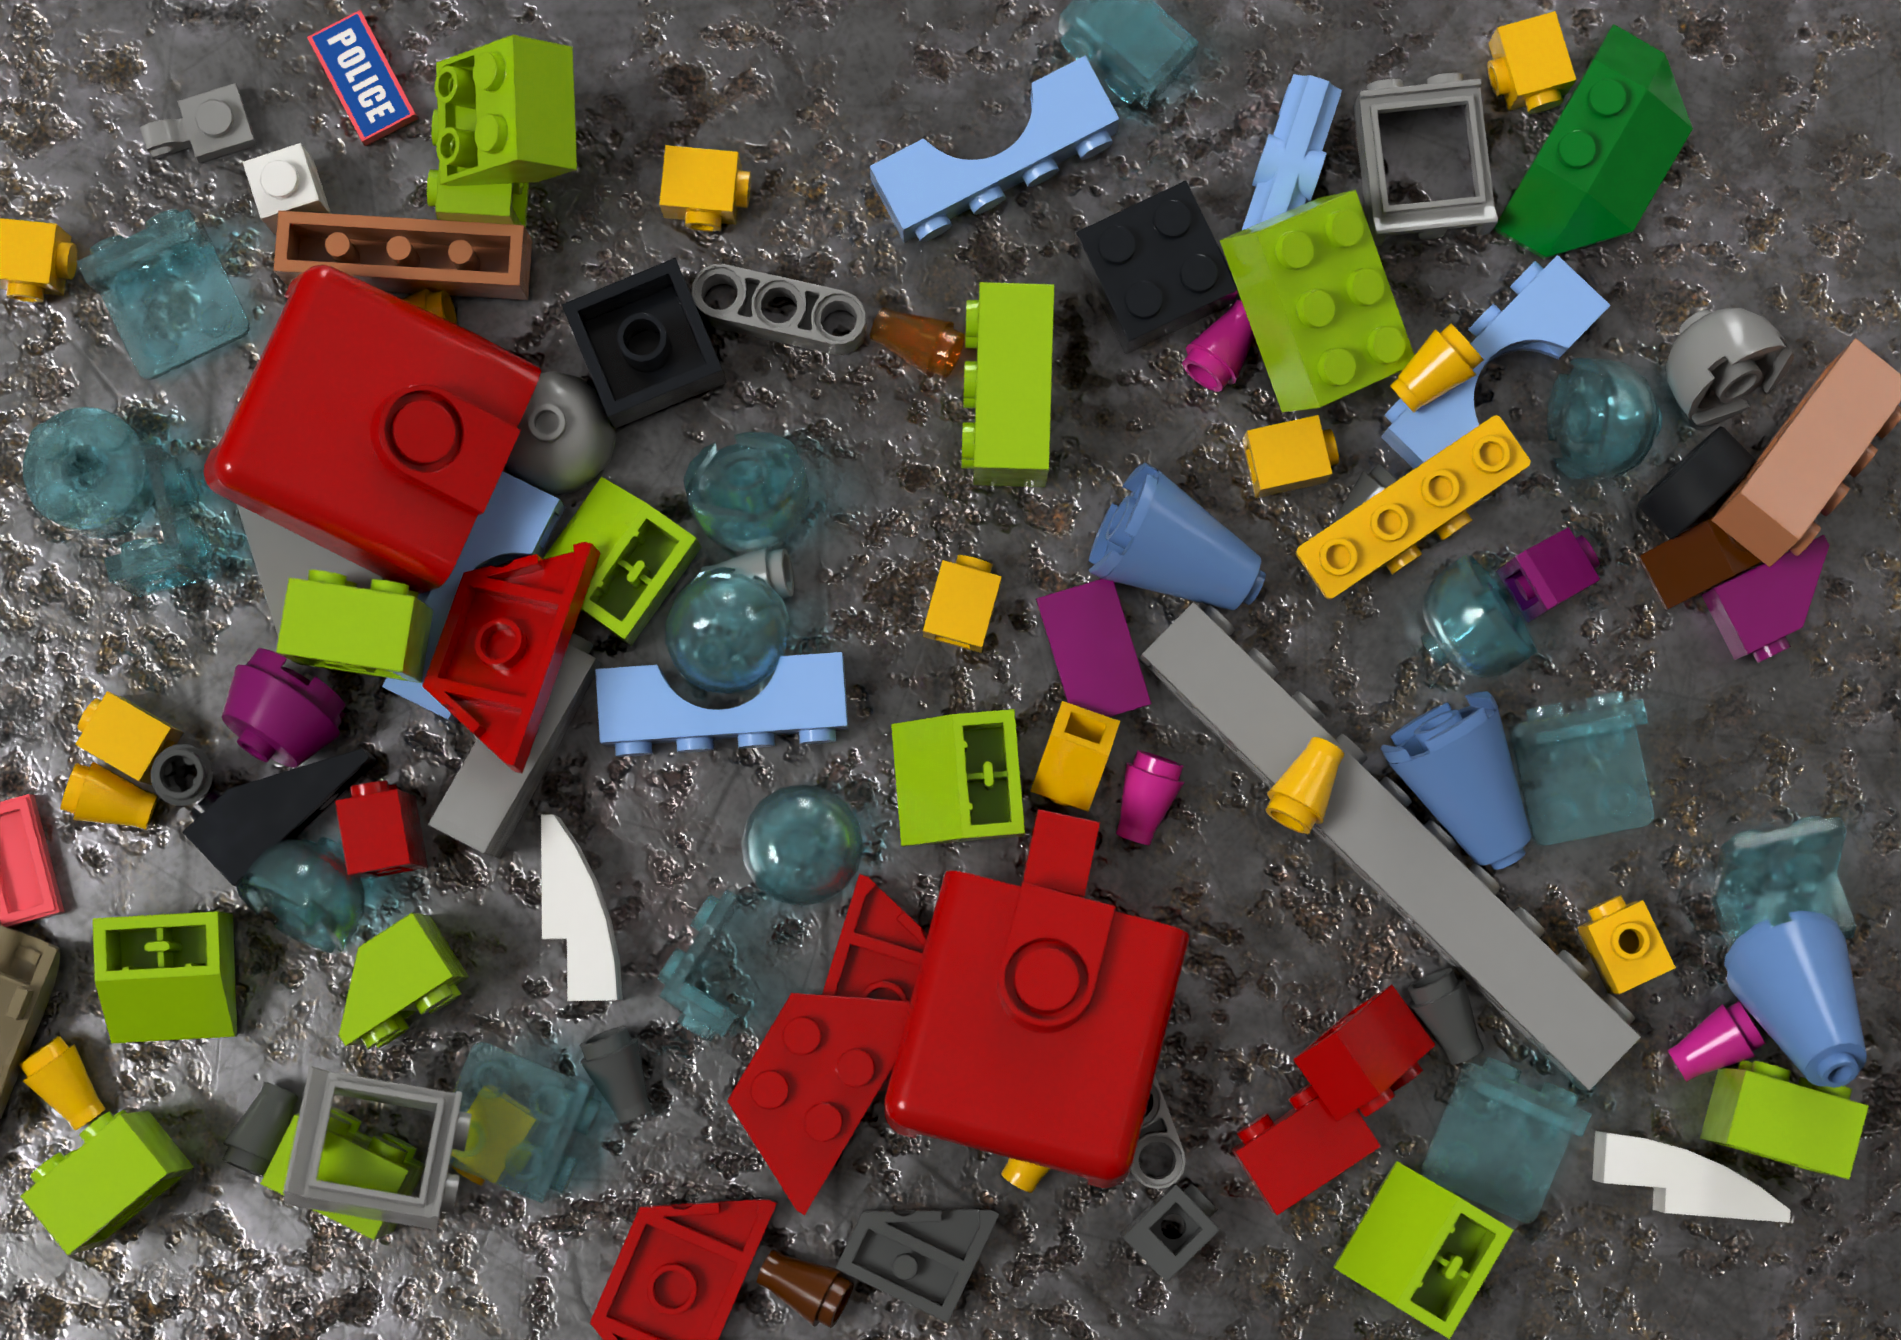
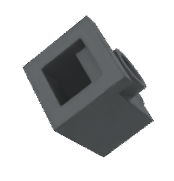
M1174 1183L1166 1188L1130 1225L1123 1229L1120 1235L1167 1283L1220 1230L1209 1219L1218 1209L1192 1183L1184 1191ZM1171 1214L1179 1215L1184 1221L1183 1232L1174 1238L1165 1236L1161 1230L1163 1219Z

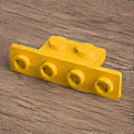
M1498 415L1492 416L1300 545L1296 550V556L1324 597L1329 600L1335 598L1370 573L1371 575L1384 566L1393 575L1422 555V552L1417 547V544L1435 532L1444 541L1473 520L1467 511L1480 499L1529 467L1531 461L1502 418Z

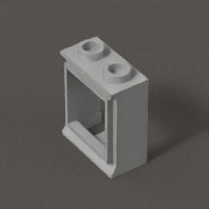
M1443 73L1429 77L1427 84L1404 86L1401 79H1384L1368 84L1367 90L1359 92L1353 105L1366 220L1376 246H1382L1387 235L1419 232L1421 240H1430L1443 237L1448 229L1476 226L1477 236L1489 235L1497 224L1498 217L1494 205L1480 89L1482 85L1481 79L1464 80L1461 73ZM1464 105L1475 197L1389 206L1378 114Z
M309 1066L283 1191L284 1205L437 1230L440 1212L453 1214L460 1175L448 1174L452 1149L465 1152L472 1114L460 1112L463 1092L456 1091V1093L433 1090L329 1072ZM334 1095L436 1112L419 1198L317 1181Z

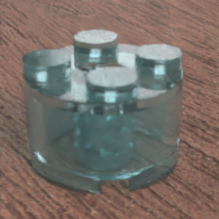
M80 407L60 412L46 422L38 424L32 430L23 459V480L30 500L43 516L84 537L107 539L126 534L142 522L140 520L147 514L151 506L155 505L160 495L162 469L154 447L137 429L111 412L92 407ZM96 462L103 467L102 472L93 474L92 485L84 481V474L91 471V464Z

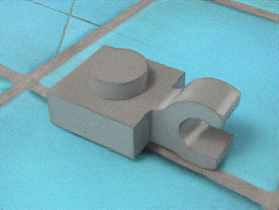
M236 83L177 101L183 118L163 119L140 126L146 149L151 152L153 159L166 157L192 147L195 158L201 163L257 146Z

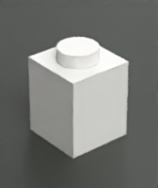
M301 143L242 162L260 219L274 235L277 233L278 210L331 214L314 160Z

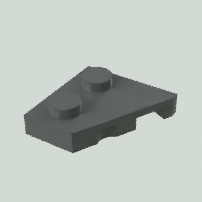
M991 1208L863 1210L835 1269L948 1323L1000 1213Z

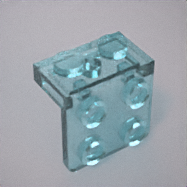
M178 209L161 212L151 217L145 223L146 229L125 239L121 235L106 238L90 248L89 252L91 255L77 261L86 283L102 296L137 373L146 380H154L245 337L250 331V322L204 225L189 209L179 212Z
M1623 691L1586 698L1587 710L1564 714L1562 703L1540 706L1525 710L1527 721L1520 722L1509 728L1531 835L1535 843L1547 846L1640 828L1649 825L1653 821L1654 810L1636 729L1648 723L1643 699L1625 702Z
M1811 816L1796 821L1790 827L1763 833L1760 830H1747L1734 835L1721 846L1711 902L1728 950H1730L1737 938L1755 924L1769 919L1772 927L1792 921L1789 912L1801 910L1823 913L1837 922L1845 939L1854 938L1856 924L1837 876V869L1847 833L1842 818L1823 819L1819 816Z
M728 889L720 900L711 894L708 896L691 924V927L699 931L687 952L676 948L657 978L658 981L666 985L659 997L682 1011L676 1022L706 1041H712L716 1033L730 1038L743 1017L691 984L743 901Z
M476 1043L468 1054L453 1090V1093H456V1091L463 1092L460 1112L472 1114L465 1152L452 1149L449 1165L540 1203L550 1200L554 1190L564 1194L578 1162V1159L569 1156L577 1134L579 1132L586 1136L589 1135L601 1108L602 1101L593 1098L597 1089L594 1082L577 1075L567 1076L490 1043Z
M1487 1057L1483 1067L1478 1064L1465 1062L1421 1166L1422 1176L1449 1191L1524 1223L1533 1222L1538 1217L1571 1135L1583 1137L1592 1114L1576 1107L1580 1096L1561 1087L1544 1082L1540 1092L1519 1083L1518 1080L1522 1071L1501 1061Z

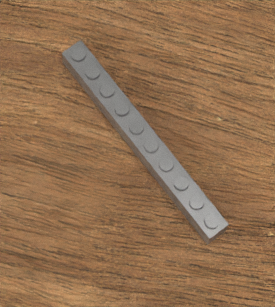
M1193 602L1145 650L1139 661L1270 789L1305 750L1312 737L1325 739L1339 747L1345 755L1338 767L1323 823L1314 824L1312 830L1578 1089L1590 1091L1641 1038L1629 1026L1635 1020L1633 1014L1609 993L1601 999L1584 982L1590 976L1587 969L1565 950L1556 955L1540 939L1546 932L1540 923L1520 906L1512 912L1495 895L1501 887L1483 868L1476 863L1467 868L1450 852L1456 846L1454 840L1432 820H1429L1425 825L1419 822L1406 809L1412 803L1408 795L1386 776L1378 782L1362 766L1368 759L1362 750L1342 733L1334 739L1318 723L1323 714L1304 694L1296 691L1290 696L1273 679L1279 674V671L1261 652L1252 648L1246 653L1229 637L1235 631L1234 627L1219 611L1211 605H1208L1202 611Z

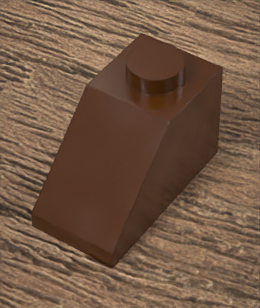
M1713 517L1637 557L1665 611L1762 561L1711 521Z

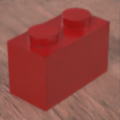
M375 781L350 787L351 798L335 800L348 875L373 879L428 868L416 796L399 790L397 784L388 785V781Z
M1038 809L1034 819L1021 885L1024 882L1082 898L1085 897L1100 822Z
M1391 984L1350 1010L1298 1054L1293 1061L1335 1120L1339 1121L1357 1109L1361 1111L1364 1117H1367L1395 1097L1394 1091L1406 1085L1423 1071L1418 1061L1435 1046V1043Z
M1310 1084L1300 1089L1288 1099L1293 1109L1272 1121L1268 1113L1239 1130L1236 1134L1242 1142L1231 1149L1253 1185L1275 1215H1279L1381 1147L1358 1110L1336 1121Z

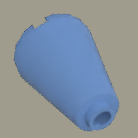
M1147 463L1139 465L1122 486L1131 491V495L1125 497L1119 506L1112 503L1102 521L1089 555V562L1095 564L1089 569V572L1102 579L1227 610H1236L1242 602L1250 605L1258 596L1266 576L1265 572L1259 570L1261 557L1157 468Z
M1484 691L1465 695L1470 705L1466 708L1452 710L1447 702L1418 716L1390 736L1396 747L1383 744L1381 751L1387 763L1474 863L1479 866L1490 864L1493 870H1499L1514 864L1526 854L1523 847L1530 841L1531 834L1498 705L1492 694Z
M1801 910L1789 912L1792 921L1772 927L1769 919L1755 924L1736 939L1725 956L1724 966L1727 970L1726 979L1730 990L1810 1083L1817 1086L1834 1088L1850 1083L1864 1067L1867 1054L1847 943L1837 922L1823 913Z

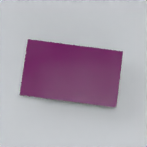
M1099 579L1036 598L1067 703L1107 717L1151 705L1114 581Z

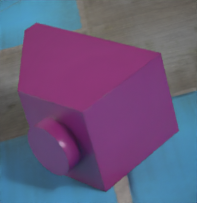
M1569 527L1516 555L1496 571L1527 623L1601 580L1595 571L1600 566L1594 549L1584 536L1580 535L1575 538Z
M1824 535L1815 538L1797 557L1789 551L1770 568L1766 564H1762L1702 594L1734 660L1752 653L1756 662L1759 663L1791 647L1786 635L1804 626L1830 546Z

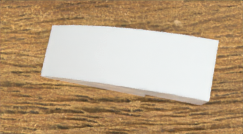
M554 814L541 815L542 939L567 940V1001L623 1000L620 958L612 920L599 883L580 846L561 818Z
M1595 1131L1592 1180L1607 1184L1654 1187L1652 1210L1668 1214L1790 1223L1791 1210L1760 1186L1722 1164L1689 1150L1654 1140Z

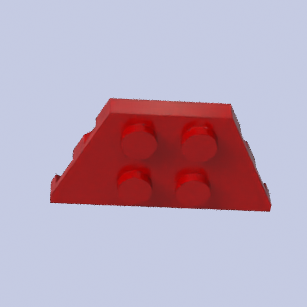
M581 542L574 544V552L547 559H542L538 554L514 559L504 567H494L491 565L464 572L422 687L514 772L523 774L601 553L592 543Z
M861 874L858 876L822 995L911 1001L928 934L868 876ZM893 1067L887 1075L879 1091H884L888 1089Z
M791 993L728 1098L727 1102L794 1208L801 1214L805 1215L892 1069L910 1001Z
M765 1198L641 1206L590 1324L603 1340H719L778 1202Z

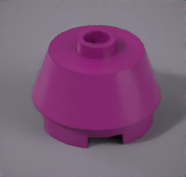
M258 648L246 665L239 664L235 667L222 713V720L239 737L237 740L239 746L255 758L263 762H268L272 759L285 766L296 768L340 736L337 727L346 714L342 712L346 704L328 685L316 676L310 681L298 672L282 667L287 658L273 651Z

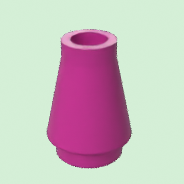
M1236 300L1225 314L1186 346L1188 355L1182 362L1183 368L1197 383L1215 392L1222 391L1226 384H1234L1255 340L1241 300Z
M1137 750L1133 763H1126L1120 820L1116 830L1117 835L1140 844L1151 845L1155 831L1185 783L1179 779L1184 767L1182 764L1153 753Z
M1738 1001L1728 1008L1721 1004L1683 1040L1667 1051L1686 1082L1699 1075L1754 1058L1755 1055L1752 1051L1766 1043L1744 1007Z

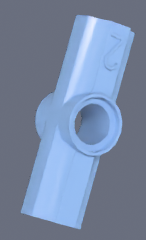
M1293 74L1278 114L1280 116L1274 134L1268 135L1253 179L1252 186L1256 188L1242 230L1311 201L1326 157V152L1322 150L1342 93L1341 89L1335 87L1329 81L1311 75L1301 76Z

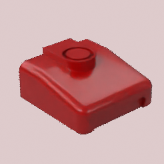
M328 265L313 266L294 278L284 295L288 300L229 425L217 447L212 449L204 465L205 481L216 494L389 581L409 585V590L419 594L437 589L446 582L452 573L477 516L483 514L520 434L521 430L518 429V425L537 386L541 368L472 331Z
M946 871L926 939L885 1096V1117L887 1123L895 1132L903 1136L916 1139L917 1135H925L1083 1177L1088 1180L1087 1184L1092 1186L1112 1188L1121 1184L1127 1178L1134 1160L1190 935L1171 925L1114 911L1115 906L1024 882H1022L1020 887L966 872Z

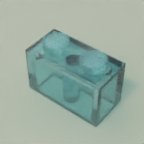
M1073 0L1059 17L1058 32L1063 35L1060 38L1063 47L1075 59L1086 55L1088 61L1091 60L1108 75L1105 78V82L1120 99L1128 104L1136 100L1145 109H1148L1195 58L1199 44L1197 39L1152 0Z

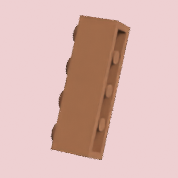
M278 210L274 272L289 286L294 278L307 269L316 265H328L385 292L417 293L428 289L433 293L444 290L451 296L528 300L532 239L524 225Z
M1855 338L1823 370L1711 521L1769 568L1788 550L1796 557L1799 556L1821 530V527L1814 522L1818 514L1821 513L1825 517L1828 516L1849 492L1850 488L1842 482L1847 474L1855 478L1877 453L1878 449L1871 444V441L1876 435L1883 439L1901 420V407L1898 405L1901 402V374Z

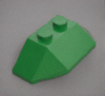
M1614 24L1611 26L1500 215L1497 224L1493 228L1495 232L1545 260L1562 255L1565 252L1629 235L1634 231L1693 130L1665 53Z

